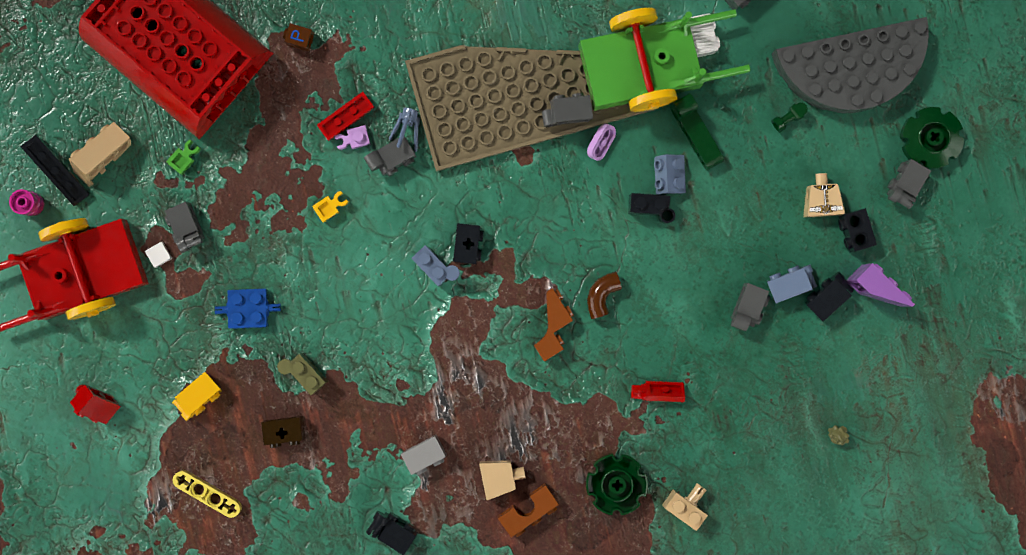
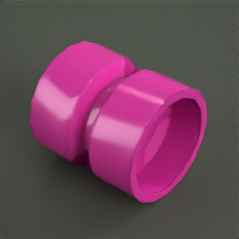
M20 189L12 193L9 205L12 211L17 214L36 216L44 208V199L36 192Z

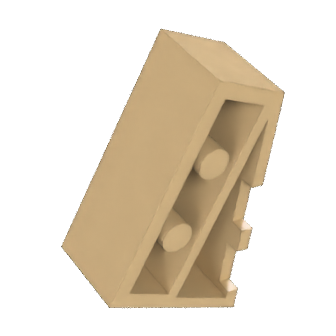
M115 122L105 125L96 137L88 139L83 148L77 149L71 154L69 161L73 172L91 187L94 184L91 180L99 172L103 174L106 171L104 167L112 160L116 161L131 146V139Z

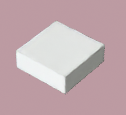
M160 242L145 251L154 268L172 259L164 242Z

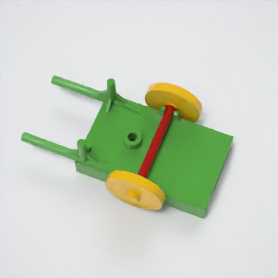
M639 8L621 13L609 21L611 31L615 33L580 40L578 47L593 110L596 111L629 104L630 111L633 112L653 110L676 101V93L699 89L706 81L750 72L749 65L706 73L704 68L700 69L690 26L736 17V10L691 18L692 13L688 11L682 19L648 26L658 19L656 9Z

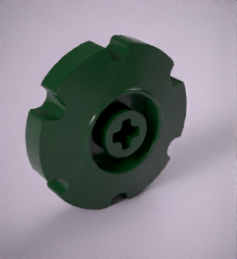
M928 107L915 113L916 118L910 117L905 121L901 129L900 139L906 142L905 146L902 147V151L908 160L912 159L917 163L922 162L923 166L928 169H937L948 165L949 158L955 159L961 153L964 137H960L959 131L963 127L958 118L951 112L942 114L941 108Z
M613 453L601 456L593 463L595 471L587 473L586 491L589 496H595L592 503L598 510L608 515H612L615 510H618L620 515H626L641 505L638 499L641 496L646 497L648 480L645 473H639L641 465L637 460L621 453L619 458H615ZM616 480H618L621 483V485H618V488H615L614 485H612V483H615Z

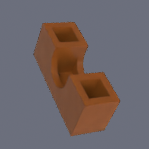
M546 483L530 493V498L534 502V508L531 512L521 513L512 505L498 515V520L511 538L513 536L519 537L526 531L525 528L527 526L538 524L542 520L540 517L546 513L550 515L558 509L556 506L559 503Z

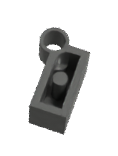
M576 93L572 97L565 98V95L554 96V99L550 101L551 109L542 111L544 127L588 122L593 119L590 95L584 96V93Z
M405 136L399 148L397 147L399 138L384 147L367 154L364 159L370 170L380 169L383 176L388 175L389 177L398 172L397 168L402 165L406 167L412 164L416 155Z
M744 283L730 318L732 319L731 326L746 332L749 326L759 325L763 314H761L762 309L768 305L770 296H768L769 291L749 283Z

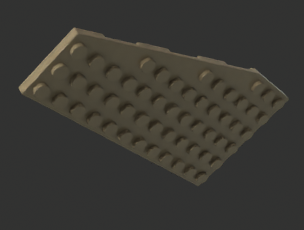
M459 45L405 61L436 172L656 110L633 112L630 111L629 104L594 111L592 106L593 119L588 122L544 127L542 111L551 109L550 101L554 99V96L565 95V98L572 97L576 93H584V96L590 95L580 51L469 47Z

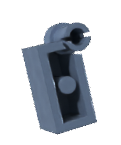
M426 245L411 258L438 287L447 279L454 281L460 275V271L456 266L446 267Z
M811 264L799 268V265L787 269L789 273L781 275L779 272L769 276L770 280L767 283L775 303L817 287L812 275L813 269Z

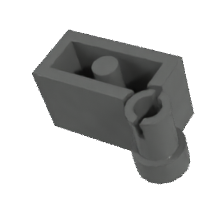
M912 159L900 164L897 172H899L897 177L893 178L887 187L889 188L887 195H889L888 199L894 203L898 202L908 209L914 205L912 202L915 203L918 193L931 170Z
M184 202L165 210V221L174 232L172 238L181 253L203 243L205 236L191 203Z

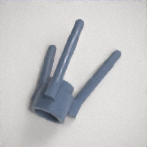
M403 108V112L399 114L389 140L393 139L402 122L403 126L397 143L399 148L407 126H413L414 123V151L417 152L420 118L417 117L418 111L414 109Z

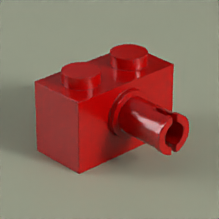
M85 384L76 388V395L70 401L74 407V412L82 418L86 416L95 423L107 424L121 407L112 395Z

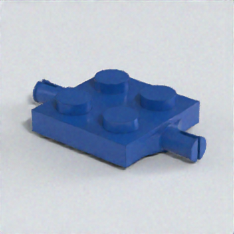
M267 289L228 290L226 306H215V314H227L229 329L268 327L270 312H281V308H274L281 307V304H269Z

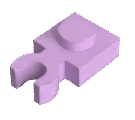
M365 125L348 129L347 136L342 134L335 136L336 140L343 139L344 141L342 145L337 146L339 150L345 149L349 144L352 149L371 145Z

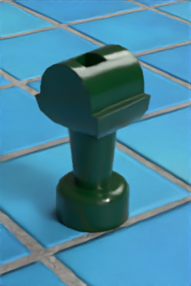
M794 103L789 108L788 113L782 118L775 117L771 120L774 128L779 133L786 129L787 123L804 118L808 107L805 103Z

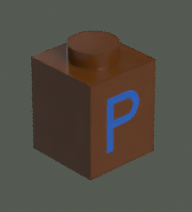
M290 23L289 27L285 28L283 39H285L284 42L288 46L310 52L315 33L312 29Z

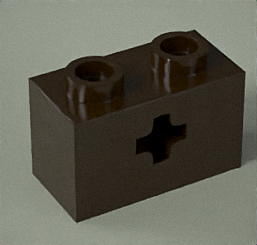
M303 416L261 422L264 445H270V448L281 447V443L289 442V445L301 444L300 441L305 439ZM283 429L284 431H287L288 434H280V431Z

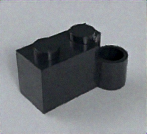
M631 193L629 195L628 214L658 216L663 224L673 222L676 216L674 210L669 208L670 196L640 193ZM664 211L671 213L672 218L670 221L663 219L662 214Z

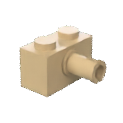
M696 483L688 497H683L673 489L662 505L666 510L697 531L708 516L697 507L698 501L707 490Z

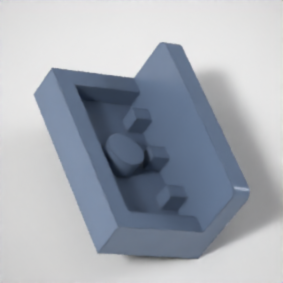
M665 154L656 156L654 158L656 194L686 193L684 155Z

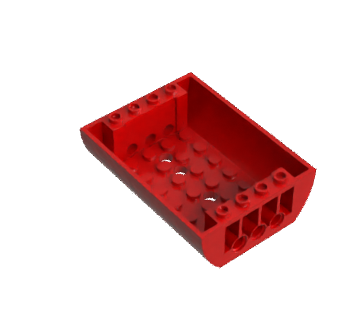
M95 0L81 16L79 22V35L87 45L199 140L274 54L212 0ZM142 9V15L139 18H134V10ZM151 21H156L157 28L149 31L148 24ZM185 46L187 53L184 56H179L177 53L178 49ZM195 59H201L202 65L198 69H194L192 66Z

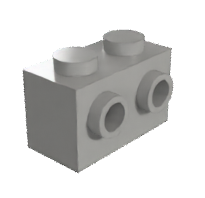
M434 435L403 451L401 456L410 474L416 473L420 475L427 471L426 467L431 464L435 467L443 463V458L447 454L437 435Z

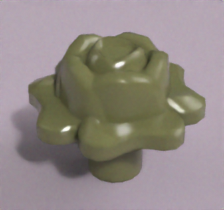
M834 425L833 428L828 429V436L831 442L842 446L845 443H849V434L846 433V427L841 426L838 428V426Z

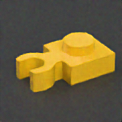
M342 191L337 192L334 195V199L331 200L327 196L312 206L323 223L339 213L338 206H346L349 203L347 199L339 202V197L343 195Z

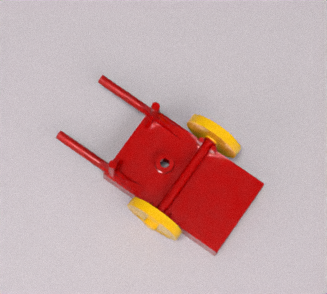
M86 218L58 222L42 229L38 233L42 242L58 241L22 254H9V260L0 262V271L19 264L34 310H29L27 315L1 323L0 332L36 319L47 320L66 313L68 320H75L86 316L90 318L99 315V312L114 307L116 302L112 296L149 284L127 220L118 219L84 231L89 228Z

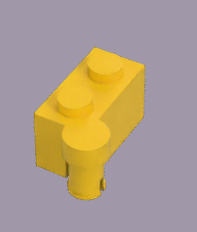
M204 372L180 392L172 404L177 407L182 413L181 416L187 421L194 415L197 416L204 411L206 403L209 401L212 403L221 396L219 392L222 390Z

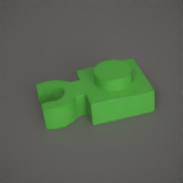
M188 140L185 143L184 150L178 147L166 161L181 175L195 161L191 156L198 154L201 150L198 146L194 150L190 149L193 143L192 140Z

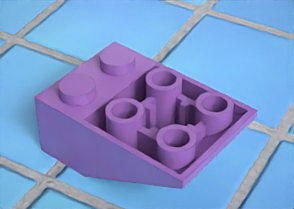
M863 264L846 280L860 295L900 307H913L915 305L911 301L912 297L907 292H902L897 287L898 284L890 277L887 278L883 274L884 270L878 264Z

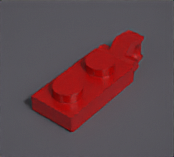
M646 381V383L641 385H632L631 398L646 401L685 402L684 383Z

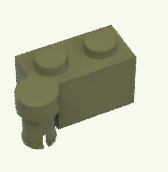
M300 353L293 360L282 359L277 365L278 371L281 374L291 373L310 395L315 394L328 382L326 377L304 353Z

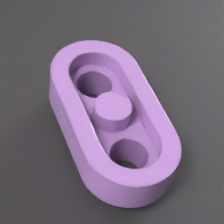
M602 124L598 128L587 149V154L591 159L596 161L603 159L616 136L614 126Z

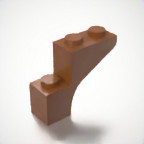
M553 288L546 293L547 332L540 341L534 344L543 361L564 350L562 345L565 343L560 335L555 336L554 332L572 322L571 317L574 315L569 306L564 307L561 300H563V297L558 289L554 291Z

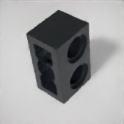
M866 208L839 216L838 225L840 230L844 232V245L847 250L849 249V252H856L877 245ZM851 217H854L857 221L855 227L850 225ZM857 235H859L862 238L861 245H858L855 242V238Z

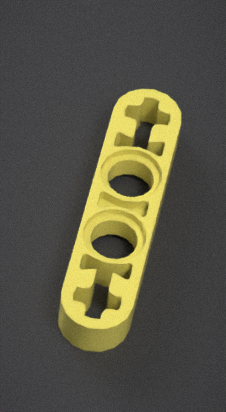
M182 470L173 477V484L178 489L227 517H235L242 510V505L237 499L189 471ZM185 475L186 481L190 483L193 479L194 482L191 485L186 482L181 484L178 477ZM196 484L203 485L204 492L202 494H197L194 491ZM213 493H216L221 497V500L218 504H214L211 501V495ZM225 499H227L228 501L226 502V504L229 506L235 504V509L237 511H233L231 513L229 512L230 508L225 505L223 506V508H221L220 506L224 503Z

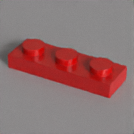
M361 92L318 123L317 126L326 139L330 141L375 107L365 93Z

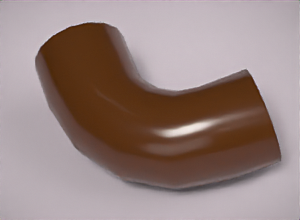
M616 271L602 276L591 286L587 297L588 311L591 319L609 314L606 305L607 296L612 292L622 289Z

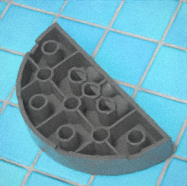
M927 17L779 48L772 53V58L779 75L783 77L789 89L810 105L837 113H856L870 110L897 96L917 75L928 47L929 31Z

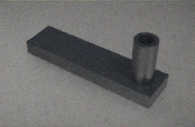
M38 134L20 146L73 206L90 194Z

